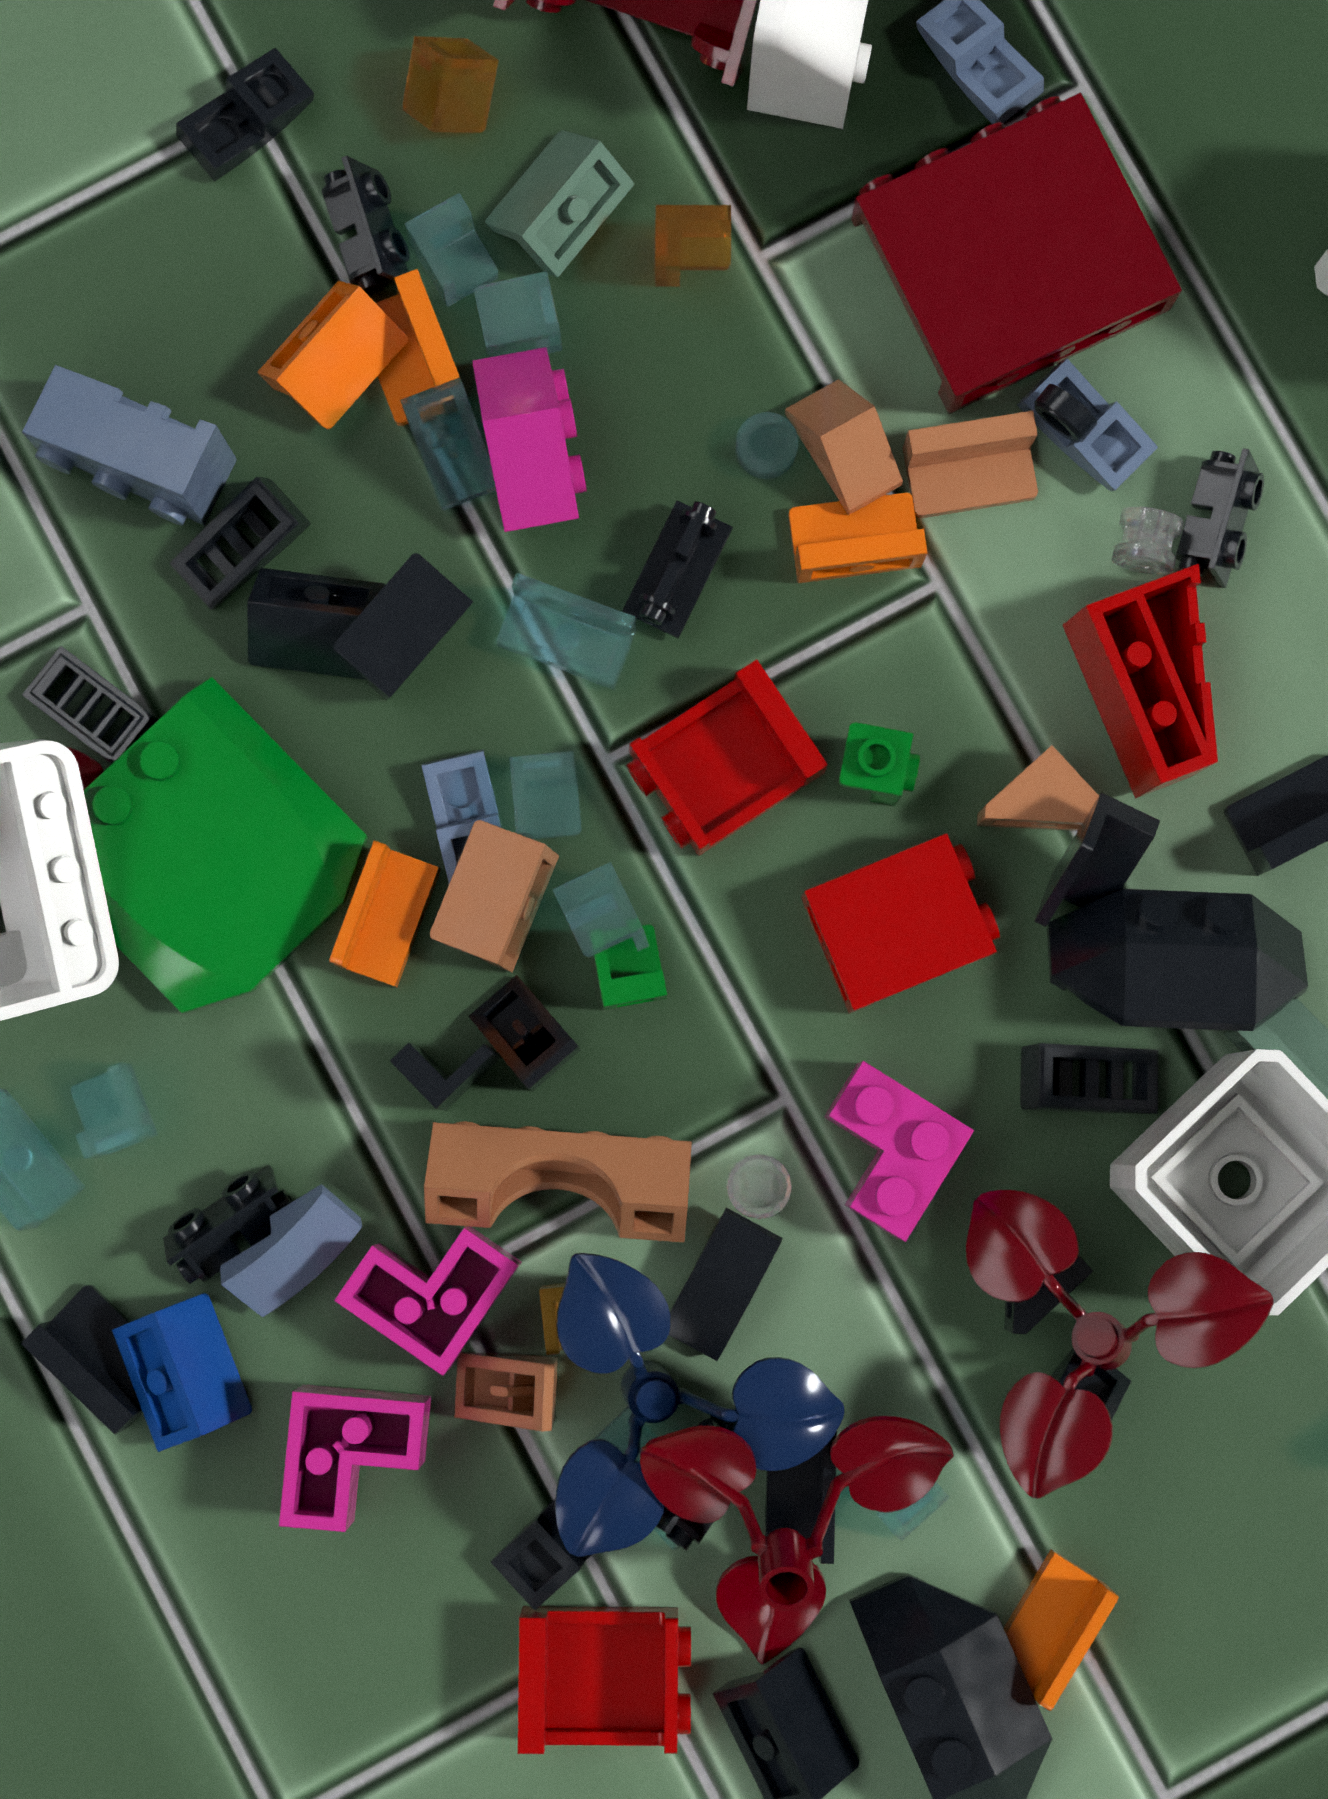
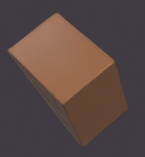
M839 379L785 409V415L848 515L902 486V477L875 406Z
M1051 745L978 812L977 826L1078 831L1099 795Z
M461 1352L457 1357L454 1418L535 1431H552L555 1422L558 1356Z

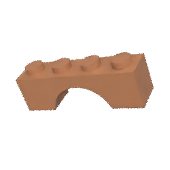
M468 1121L456 1122L454 1124L433 1122L424 1183L425 1222L429 1224L491 1228L499 1214L516 1199L536 1191L559 1189L584 1195L601 1206L612 1219L619 1238L684 1243L692 1142L672 1140L664 1136L637 1138L611 1136L599 1131L571 1133L545 1131L534 1126L504 1128L480 1126Z

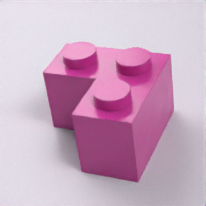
M547 347L473 360L482 421L504 532L578 519L579 514L575 494L587 492L580 454L568 456L565 439L577 437V430L564 368L551 370Z
M865 1061L856 1064L824 1116L829 1121L877 1150V1153L844 1205L904 1242L907 1241L974 1132L970 1127Z
M469 1226L465 1227L431 1277L383 1244L378 1243L371 1246L334 1301L444 1376L522 1261Z
M305 1384L292 1391L279 1526L346 1532L355 1520L360 1465L419 1470L426 1457L431 1396Z

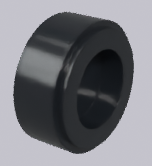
M1048 384L1034 401V408L1040 417L1054 430L1073 442H1083L1097 425L1095 417L1083 404L1054 384Z

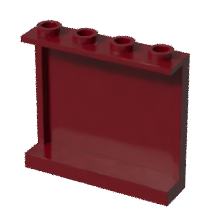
M1081 92L1063 101L1060 100L1059 96L1045 99L1027 112V118L1005 127L1003 122L989 125L972 137L970 140L971 144L952 153L947 148L931 152L916 163L915 170L894 179L892 174L880 176L863 186L859 191L860 195L855 198L851 220L855 227L861 224L864 225L942 380L938 394L948 414L1170 311L1182 291Z

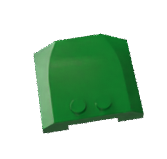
M210 677L185 694L84 790L116 946L184 1014L256 990L345 904L362 850L364 851L368 839L367 835L213 677Z

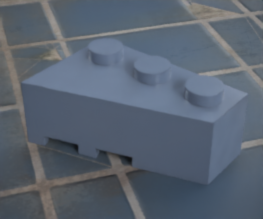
M55 365L22 431L37 449L35 457L44 464L66 474H70L73 466L94 475L91 482L93 485L117 498L126 500L130 492L151 501L148 507L150 511L172 523L183 526L186 518H189L205 526L237 460L218 427L200 419L194 429L170 418L171 410L167 406L150 401L148 407L122 396L123 392L119 388Z

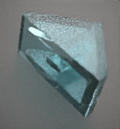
M460 377L400 400L442 511L496 491L491 461Z

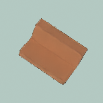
M1026 411L908 430L902 449L910 494L913 497L915 517L921 519L1034 500L1038 494L1030 449L1038 435L1034 412Z
M482 820L475 821L430 930V937L437 942L474 955L493 966L513 973L559 855L544 843Z

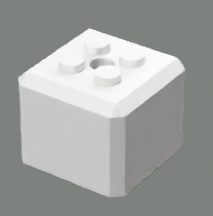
M1255 1049L1225 1054L1110 1164V1188L1174 1256L1187 1252H1202L1212 1254L1227 1261L1249 1279L1271 1293L1274 1305L1269 1315L1278 1316L1328 1268V1099L1281 1050ZM1231 1161L1243 1164L1249 1171L1251 1179L1248 1191L1237 1199H1231L1224 1195L1218 1185V1174L1221 1168Z

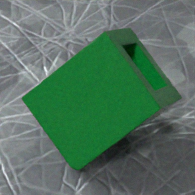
M648 924L604 933L603 929L590 931L604 1010L667 999L664 974L661 968L655 930L652 925Z

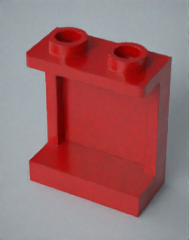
M757 659L736 672L735 680L645 739L642 740L638 737L629 743V753L634 760L625 765L642 793L647 797L655 791L669 811L660 818L679 848L683 849L691 844L698 856L822 776L828 766Z
M947 833L803 892L801 896L802 902L849 1014L960 967L987 958L997 952L993 940L1000 938L997 922L986 902L977 905L968 884L969 881L975 879V872L970 858L962 844L952 846Z
M522 1606L519 1617L518 1754H544L546 1745L663 1746L664 1754H677L678 1734H691V1693H678V1667H691V1626H678V1607L539 1606L534 1610L531 1606Z

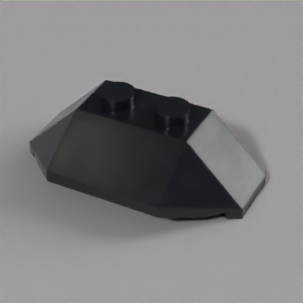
M1121 889L1049 921L1047 926L1050 983L1063 991L1066 989L1070 990L1086 1005L1121 1026L1254 1031L1281 1011L1293 999L1296 1000L1304 994L1308 987L1302 932L1252 894Z
M909 1573L849 1599L878 1675L932 1798L1026 1799L1053 1738L997 1613L954 1593L926 1583V1581Z

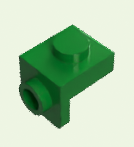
M853 722L848 729L839 776L840 785L872 792L871 802L895 806L902 797L903 790L913 792L920 755L910 753L914 733Z

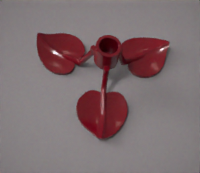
M995 1190L980 1194L973 1203L966 1241L967 1264L975 1282L987 1294L995 1299L1007 1302H1022L1032 1298L1044 1283L1048 1290L1077 1321L1072 1331V1345L1077 1355L1082 1359V1362L1066 1376L1063 1385L1044 1373L1034 1372L1027 1374L1008 1392L1000 1414L1002 1448L1007 1464L1022 1489L1030 1497L1041 1499L1061 1487L1086 1477L1106 1457L1113 1439V1425L1110 1414L1104 1402L1097 1395L1086 1390H1075L1077 1384L1082 1379L1092 1376L1096 1368L1100 1370H1113L1123 1365L1131 1353L1132 1342L1137 1341L1139 1335L1152 1326H1157L1155 1332L1157 1350L1169 1363L1193 1369L1218 1364L1242 1349L1262 1328L1274 1305L1271 1293L1219 1257L1202 1252H1187L1167 1260L1152 1276L1148 1286V1299L1155 1313L1143 1315L1126 1328L1110 1314L1104 1312L1087 1313L1053 1276L1071 1267L1079 1253L1077 1235L1074 1228L1058 1208L1038 1196L1023 1191Z
M884 1415L861 1419L842 1430L833 1440L830 1447L831 1460L842 1473L831 1481L811 1537L808 1539L791 1528H779L770 1532L767 1536L762 1534L748 1498L741 1493L755 1479L756 1459L749 1444L731 1430L718 1426L699 1425L651 1439L641 1448L640 1466L644 1479L656 1498L668 1510L683 1519L698 1523L715 1522L726 1513L730 1503L734 1504L740 1511L751 1538V1550L758 1556H748L739 1559L721 1574L716 1586V1602L725 1621L745 1641L757 1661L763 1665L795 1642L810 1626L823 1607L826 1597L825 1579L819 1567L813 1563V1559L823 1554L822 1541L842 1490L848 1486L852 1499L860 1506L873 1511L894 1512L913 1505L930 1491L944 1466L954 1457L951 1445L942 1436L919 1422L907 1418Z

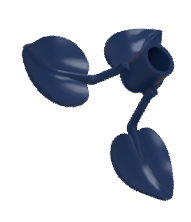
M589 1253L574 1254L570 1259L566 1283L557 1310L556 1327L561 1347L568 1358L577 1366L594 1373L614 1372L621 1368L629 1359L631 1366L622 1377L621 1393L632 1414L628 1419L630 1426L629 1440L624 1455L610 1441L600 1438L592 1439L578 1447L564 1464L556 1488L555 1516L559 1535L565 1548L570 1554L577 1557L620 1550L642 1541L658 1525L663 1515L664 1505L649 1488L642 1474L640 1461H635L640 1451L644 1423L665 1421L673 1415L678 1404H686L722 1421L735 1422L732 1431L742 1437L751 1447L756 1459V1468L766 1471L785 1470L809 1460L823 1449L835 1435L845 1413L844 1404L812 1370L800 1362L782 1357H768L758 1360L738 1376L732 1390L735 1409L724 1408L690 1393L686 1388H678L676 1382L661 1364L655 1361L643 1360L640 1352L650 1351L659 1347L667 1339L670 1332L671 1316L669 1307L658 1287L644 1274L616 1259Z

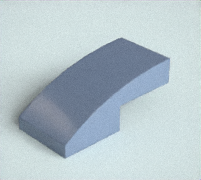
M943 0L916 21L918 31L939 62L965 95L992 124L1004 123L1044 92V77L1004 39V23L980 0Z
M1068 359L1060 361L1016 404L1023 412L1033 411L1036 426L1079 467L1111 492L1115 491L1158 448L1117 401L1108 404ZM1048 384H1054L1068 392L1095 417L1097 425L1083 442L1079 441L1076 443L1065 438L1047 424L1036 412L1034 401Z
M484 749L422 763L421 765L449 883L474 822L482 820L502 828Z
M322 1184L270 1215L271 1235L220 1266L221 1285L261 1317L266 1316L284 1304L314 1280L336 1259L362 1228L361 1217Z

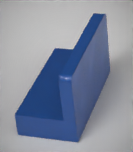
M200 1294L112 1330L158 1452L203 1436L251 1414L252 1407L208 1294Z

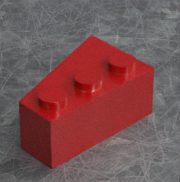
M1199 564L1088 604L1062 625L1135 799L1190 778L1218 762L1211 683L1205 682L1202 645L1206 643L1205 622L1200 623L1196 586L1201 583Z

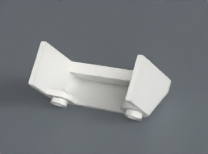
M760 0L753 38L747 110L843 129L852 82L865 83L872 49L871 44L860 42L868 0Z
M43 739L0 743V906L6 932L0 933V1021L97 995L112 984L119 967L116 943L78 763L67 747L58 742Z

